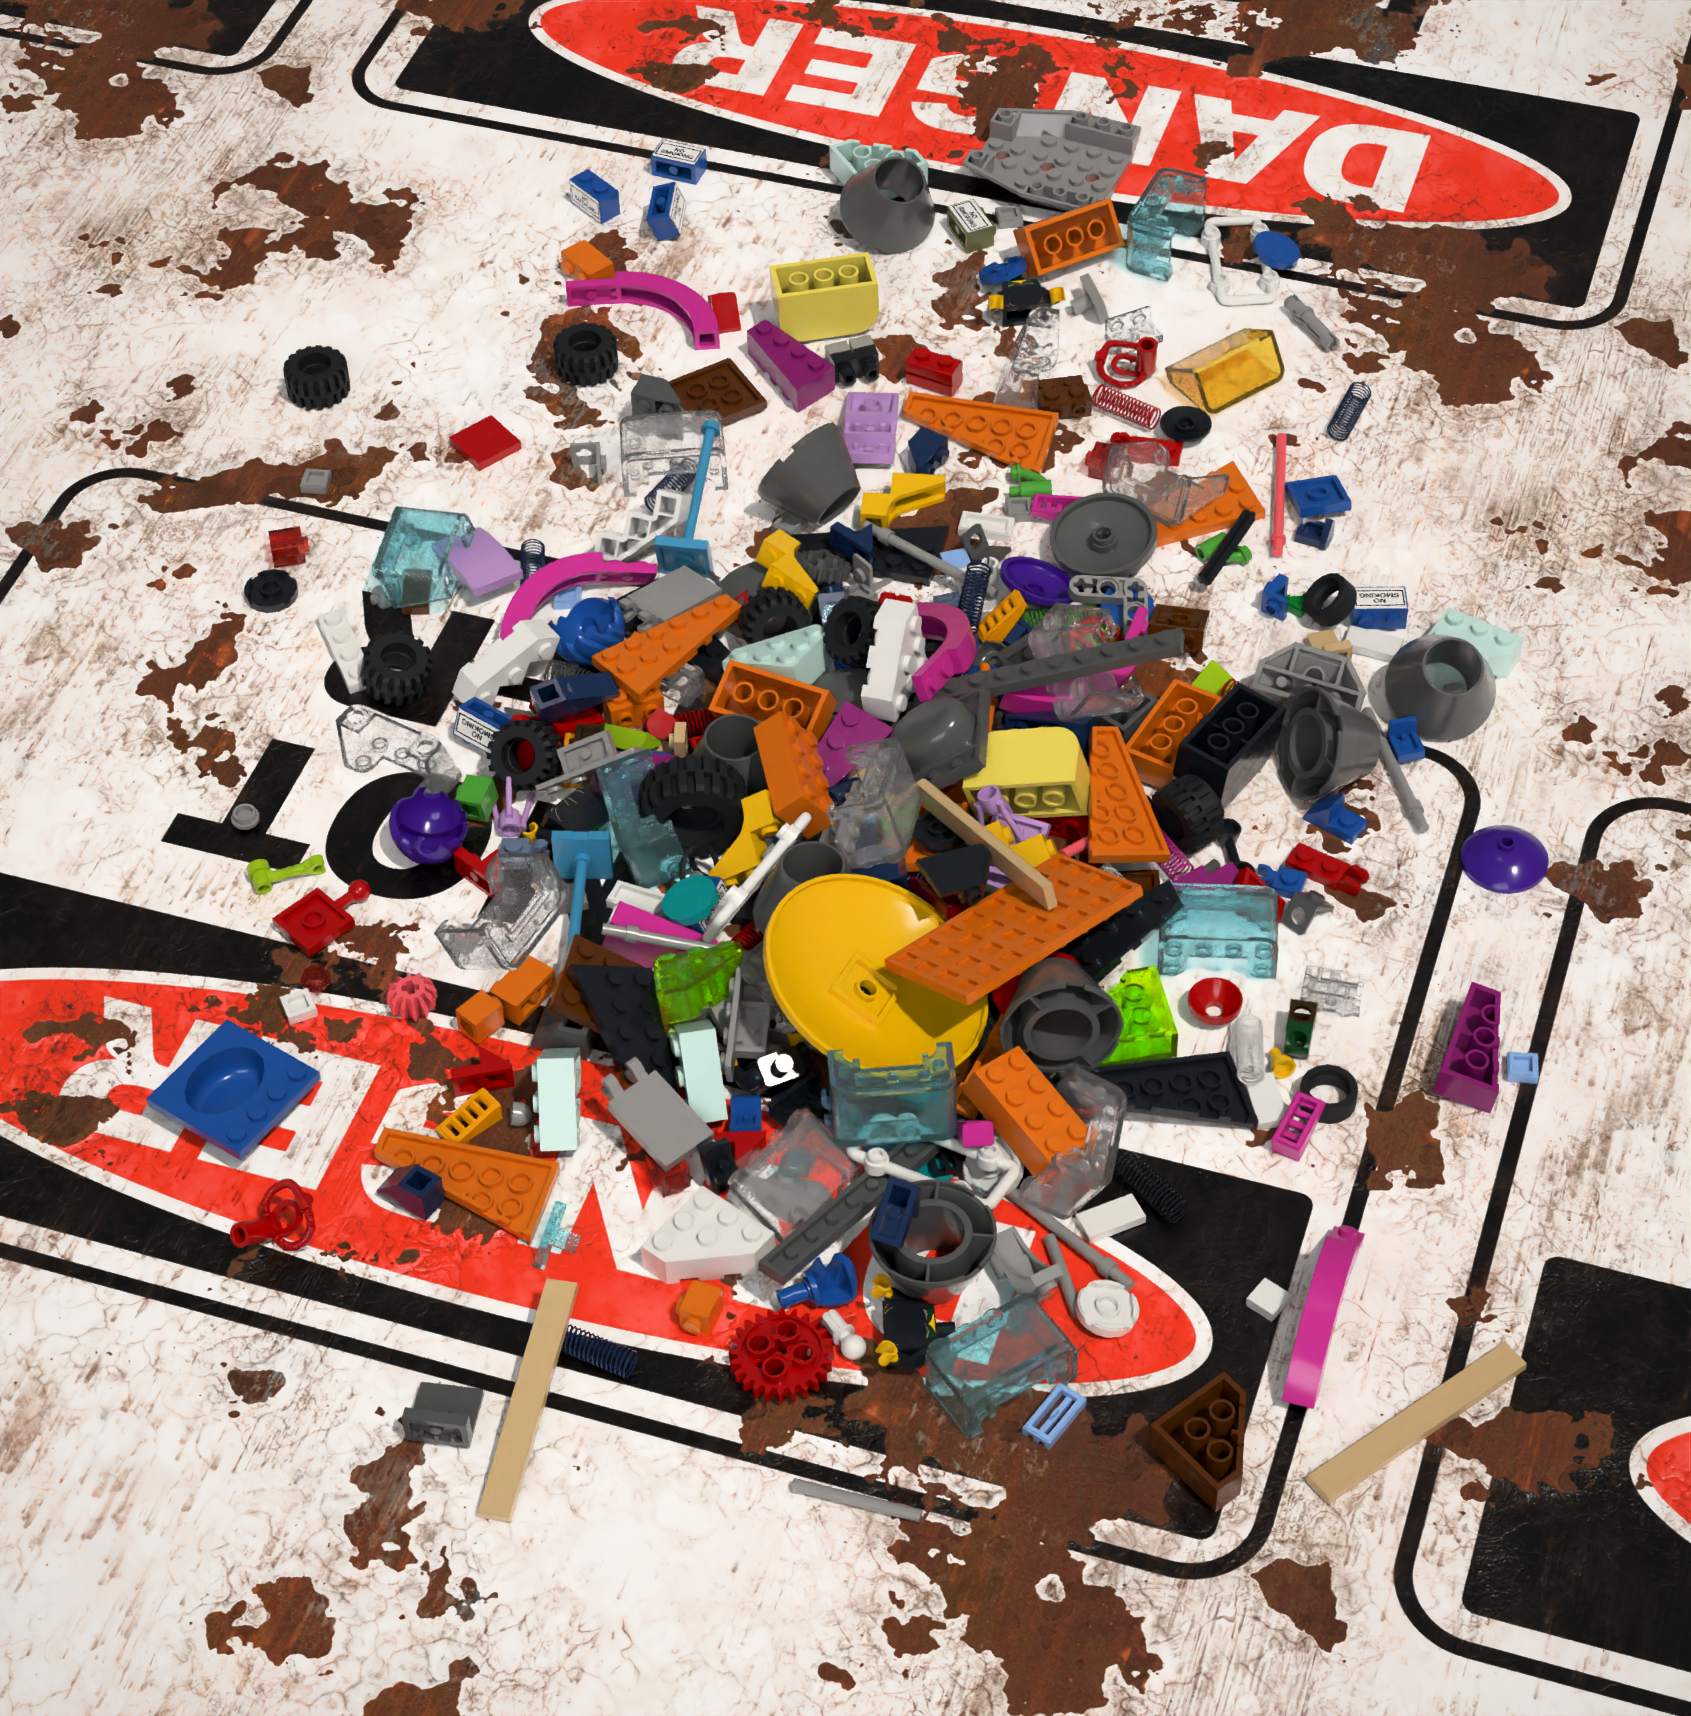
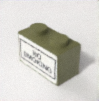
M974 199L947 206V227L967 254L994 246L996 226L992 220L988 219L983 207H979Z

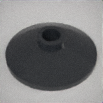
M1192 406L1173 407L1167 410L1160 419L1161 431L1170 439L1179 442L1201 440L1210 433L1212 428V421L1209 415L1203 410Z

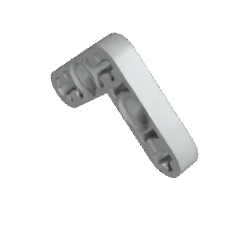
M1076 575L1070 580L1068 596L1075 602L1122 605V637L1124 639L1133 620L1128 616V612L1132 610L1137 611L1138 606L1148 609V588L1141 579ZM1077 586H1082L1084 592H1079ZM1092 586H1096L1095 593H1092ZM1111 586L1115 593L1105 595L1101 592L1100 588ZM1131 589H1136L1138 593L1136 601H1132L1133 592Z

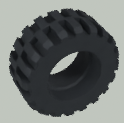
M688 754L684 758L676 756L670 758L667 763L663 761L657 764L655 770L651 769L639 786L638 807L641 833L657 850L662 853L666 851L670 856L676 858L678 855L682 856L688 846L695 842L708 844L715 851L716 855L723 853L725 848H729L737 839L743 827L744 813L741 800L748 797L745 780L732 765L729 764L727 766L724 760L719 758L714 760L708 755L694 757V754ZM689 805H702V806H706V807L697 808V809H685V808H681V807L689 806ZM696 848L689 854L687 859L699 856L701 859L708 858L710 854L703 848Z

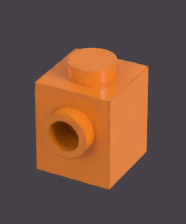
M480 990L455 1010L458 1029L479 1045L505 1024L503 1004L497 997H491L483 990Z
M692 1280L685 1296L681 1295L676 1305V1314H679L680 1328L692 1334H702L710 1337L724 1308L723 1289Z

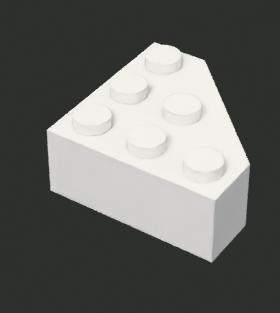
M886 598L874 619L873 628L877 629L874 637V646L870 645L866 668H870L867 676V685L863 684L861 700L863 710L877 719L897 721L901 712L905 711L911 694L916 692L911 676L928 660L924 649L925 638L922 637L921 631L922 618L918 614L917 604Z
M702 1186L641 1245L643 1269L666 1284L680 1283V1279L699 1278V1281L724 1279V1275L743 1273V1277L756 1276L760 1272L758 1271V1261L776 1247L775 1233Z

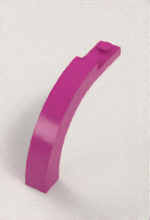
M616 271L615 278L566 281L568 307L621 303L655 307L673 315L688 328L694 340L695 350L720 349L718 321L712 308L696 291L676 280L651 273Z
M603 552L575 554L551 562L532 574L518 588L506 609L498 638L500 637L504 640L514 632L512 629L514 625L521 620H531L537 609L545 601L565 589L584 584L645 585L655 579L657 566L656 564H648L645 561L622 563L619 560H610L603 562Z
M934 602L915 603L917 604L918 614L922 618V637L943 642L935 653L911 676L919 702L931 700L954 674L965 673L975 660L977 654L976 640L967 615L959 608L948 604Z
M1138 606L1124 640L1137 637L1138 635H1145L1150 623L1145 620L1149 609ZM1138 665L1093 674L1081 679L1061 681L1003 694L998 708L1012 713L1062 710L1090 712L1114 699L1127 686Z
M1347 1225L1334 1226L1330 1236H1327L1324 1241L1302 1312L1282 1401L1314 1409L1343 1296L1365 1237V1233L1358 1232L1354 1227Z

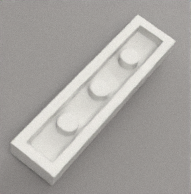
M343 608L317 615L320 629L349 693L352 694L365 690L366 686H362V677H360L364 654Z

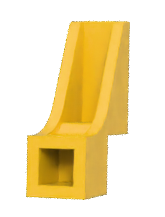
M893 472L890 494L863 493L860 528L865 520L881 528H889L890 523L902 514L943 502L946 496V475Z
M778 529L764 539L755 559L756 562L768 569L761 586L765 589L773 586L775 590L780 586L784 587L786 591L791 590L796 597L798 596L809 612L818 592V587L794 556L798 552L801 542Z
M765 789L741 800L744 813L742 830L708 875L721 877L728 890L733 885L738 887L739 882L746 880L764 859L761 857L767 849L764 838L776 835L778 830L786 823L774 814L769 790Z
M998 820L984 826L1034 868L1058 854L1053 840L1047 839L1043 834H1038L1012 845L1015 842V837L1009 825L1005 827Z

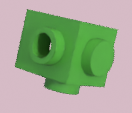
M467 774L462 785H459L457 788L455 800L461 803L462 811L467 812V819L487 822L499 796L493 778Z

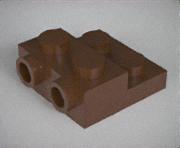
M1082 375L1031 381V389L1037 410L1059 413V420L1091 416L1092 399L1087 384H1084Z
M1156 604L1149 623L1148 635L1164 630L1182 628L1185 635L1183 651L1187 653L1202 652L1210 611Z

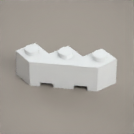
M668 488L658 489L653 512L639 509L628 510L624 533L612 530L598 531L594 552H603V560L630 561L653 545L656 535L666 536L688 520L693 494Z
M543 619L519 621L512 627L514 632L504 640L499 637L482 651L483 657L473 665L468 662L460 669L452 693L462 703L476 697L493 706L500 686L522 685L530 662L552 660L560 636Z

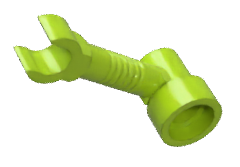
M321 854L313 855L309 859L304 860L303 863L271 871L269 863L265 859L253 860L246 867L248 877L254 883L255 890L259 894L270 892L273 888L272 883L282 879L285 880L304 874L321 875L326 872L325 862Z

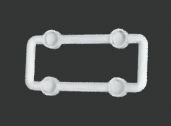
M1254 215L1212 217L1207 219L1201 234V244L1207 247L1213 271L1210 291L1217 295L1219 302L1223 305L1233 306L1268 304L1275 301L1280 277L1276 271L1261 261L1263 274L1260 276L1259 287L1262 291L1267 292V294L1228 296L1230 279L1222 271L1218 251L1221 233L1217 227L1253 225L1250 229V241L1253 243L1258 233L1270 231L1267 225Z
M802 813L792 825L786 822L775 835L780 840L776 845L772 843L761 856L764 859L739 888L733 885L723 897L727 903L724 907L720 904L710 917L712 922L702 936L704 942L711 943L715 940L771 873L783 853L796 843L812 819L810 813Z
M885 1111L873 1114L846 1148L849 1158L863 1164L865 1171L869 1175L882 1176L889 1174L909 1183L933 1179L890 1162L888 1154L882 1148H872L868 1153L860 1150L880 1124H886L894 1127L895 1134L902 1139H912L917 1136L977 1160V1166L984 1171H995L997 1169L1006 1171L1007 1173L986 1199L975 1195L984 1205H988L991 1210L999 1204L1021 1173L1020 1167L1016 1162L1002 1157V1152L996 1144L981 1146V1148H964L958 1139L920 1125L918 1117L912 1111H902L898 1116ZM954 1181V1183L963 1185L972 1190V1188L966 1181Z

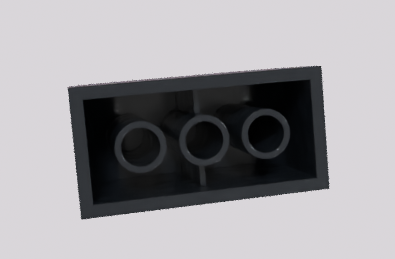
M1238 682L1180 742L1172 773L1173 781L1184 774H1193L1200 777L1216 792L1223 808H1225L1268 761L1278 741L1286 708Z

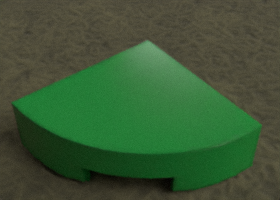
M1303 593V596L1290 597V594L1283 596L1288 599L1287 612L1301 618L1305 614L1303 601L1306 593Z

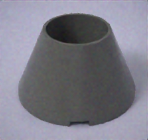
M889 157L858 171L849 178L841 192L839 212L845 228L859 243L865 247L869 245L882 250L881 253H903L918 247L926 240L934 225L935 207L924 173L916 163L907 158ZM880 190L894 191L901 195L906 202L891 200L883 195Z
M832 422L816 428L791 447L794 452L784 461L779 458L762 479L757 491L762 500L818 526L825 525L840 515L855 500L861 490V485L841 428Z
M1427 635L1416 638L1398 650L1389 663L1385 674V698L1395 719L1415 716L1417 719L1416 732L1420 738L1426 740H1448L1450 742L1471 735L1484 724L1495 703L1496 684L1488 662L1471 643L1460 638L1448 635ZM1444 663L1454 667L1463 676L1467 691L1463 693H1447L1438 689L1429 680L1425 665Z
M1304 686L1301 687L1302 690L1297 694H1291L1283 705L1286 708L1278 741L1274 746V755H1279L1281 770H1277V773L1286 791L1299 800H1314L1369 775L1378 762L1381 739L1377 724L1370 716L1320 687Z
M744 714L724 715L709 724L692 754H694V757L708 755L714 760L719 758L724 760L727 766L729 764L732 765L743 776L747 786L748 797L765 789L769 790L753 729L760 722ZM690 805L692 809L706 807L702 805Z
M817 841L801 842L788 848L755 898L753 921L757 931L765 934L769 918L779 902L798 885L820 876L844 873L853 874L842 853L829 844Z
M1046 958L1023 972L1001 1021L1000 1041L1004 1053L1019 1045L1041 1072L1057 1073L1060 1071L1093 1068L1105 1061L1119 1044L1118 1038L1121 1030H1123V1019L1114 999L1077 963L1065 958Z
M933 1179L911 1182L921 1186L920 1209L918 1218H912L903 1248H897L870 1238L881 1201L874 1209L869 1221V1246L873 1257L880 1267L907 1296L925 1304H944L959 1296L990 1260L997 1241L996 1221L989 1206L984 1205L975 1197V1192L963 1185ZM927 1250H939L949 1253L946 1256L937 1258L917 1255V1253Z

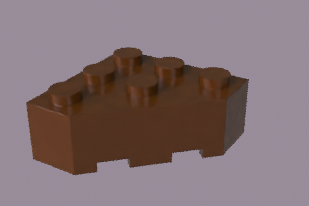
M1225 1371L1151 1423L1149 1434V1447L1215 1512L1240 1495L1243 1474L1247 1393Z

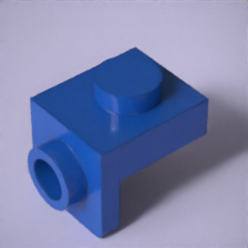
M1279 573L1272 582H1267L1262 592L1261 612L1280 621H1284L1287 618L1288 599L1283 596L1287 595L1289 577Z
M1415 716L1390 720L1388 723L1386 739L1398 763L1425 758V749L1416 732L1417 719Z
M731 1096L730 1132L762 1131L761 1096Z

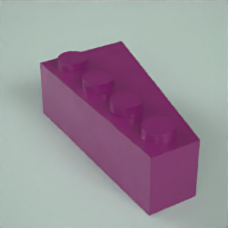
M766 319L747 330L749 356L763 372L768 373L770 381L775 386L778 385L782 390V395L787 401L790 400L793 403V408L797 413L835 390L834 365Z
M845 701L816 746L818 754L824 763L822 769L824 776L829 782L828 788L851 779L865 763H868L882 747L888 744L891 732L894 729L848 701Z
M1471 982L1432 1093L1489 1114L1499 1094L1500 991Z

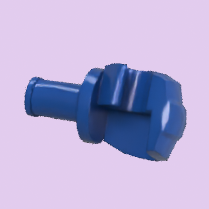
M842 1252L834 1254L826 1268L820 1257L816 1258L809 1269L803 1271L802 1282L776 1290L780 1307L786 1309L807 1300L810 1303L812 1302L815 1308L821 1306V1308L839 1307L853 1302L857 1296L858 1284L855 1265Z

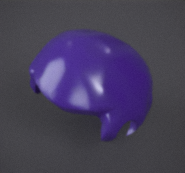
M418 786L412 797L402 798L393 806L389 818L390 835L395 846L411 861L423 865L442 864L453 858V852L462 846L470 828V825L466 822L468 814L462 811L459 801L449 799L445 792L440 791L436 794H430L424 791L427 786Z

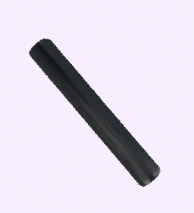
M1244 509L1198 574L1199 583H1204L1206 586L1212 584L1254 523L1256 516L1254 511Z

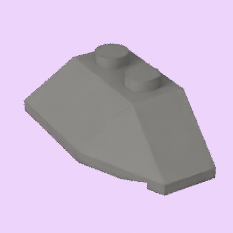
M1294 642L1259 660L1251 686L1252 688L1288 698L1291 694H1297L1302 690L1301 687L1316 686L1326 690L1361 711L1366 695L1364 686L1349 657Z

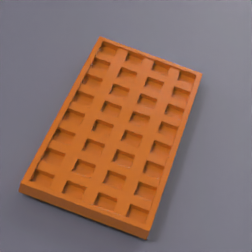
M1058 853L1035 867L1037 871L1053 884L1057 899V906L1048 911L1012 881L982 899L979 903L972 905L884 959L886 970L969 1006L976 1003L989 992L998 989L1013 977L1022 974L1024 970L1042 961L1059 948L1065 947L1067 943L1078 936L1087 933L1089 929L1109 919L1116 912L1130 906L1132 902L1143 896L1142 885Z

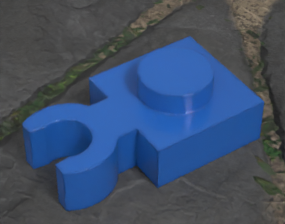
M1259 864L1257 874L1262 875L1259 877L1279 896L1291 899L1295 892H1303L1307 882L1308 873L1279 866L1278 871H1274L1265 864Z

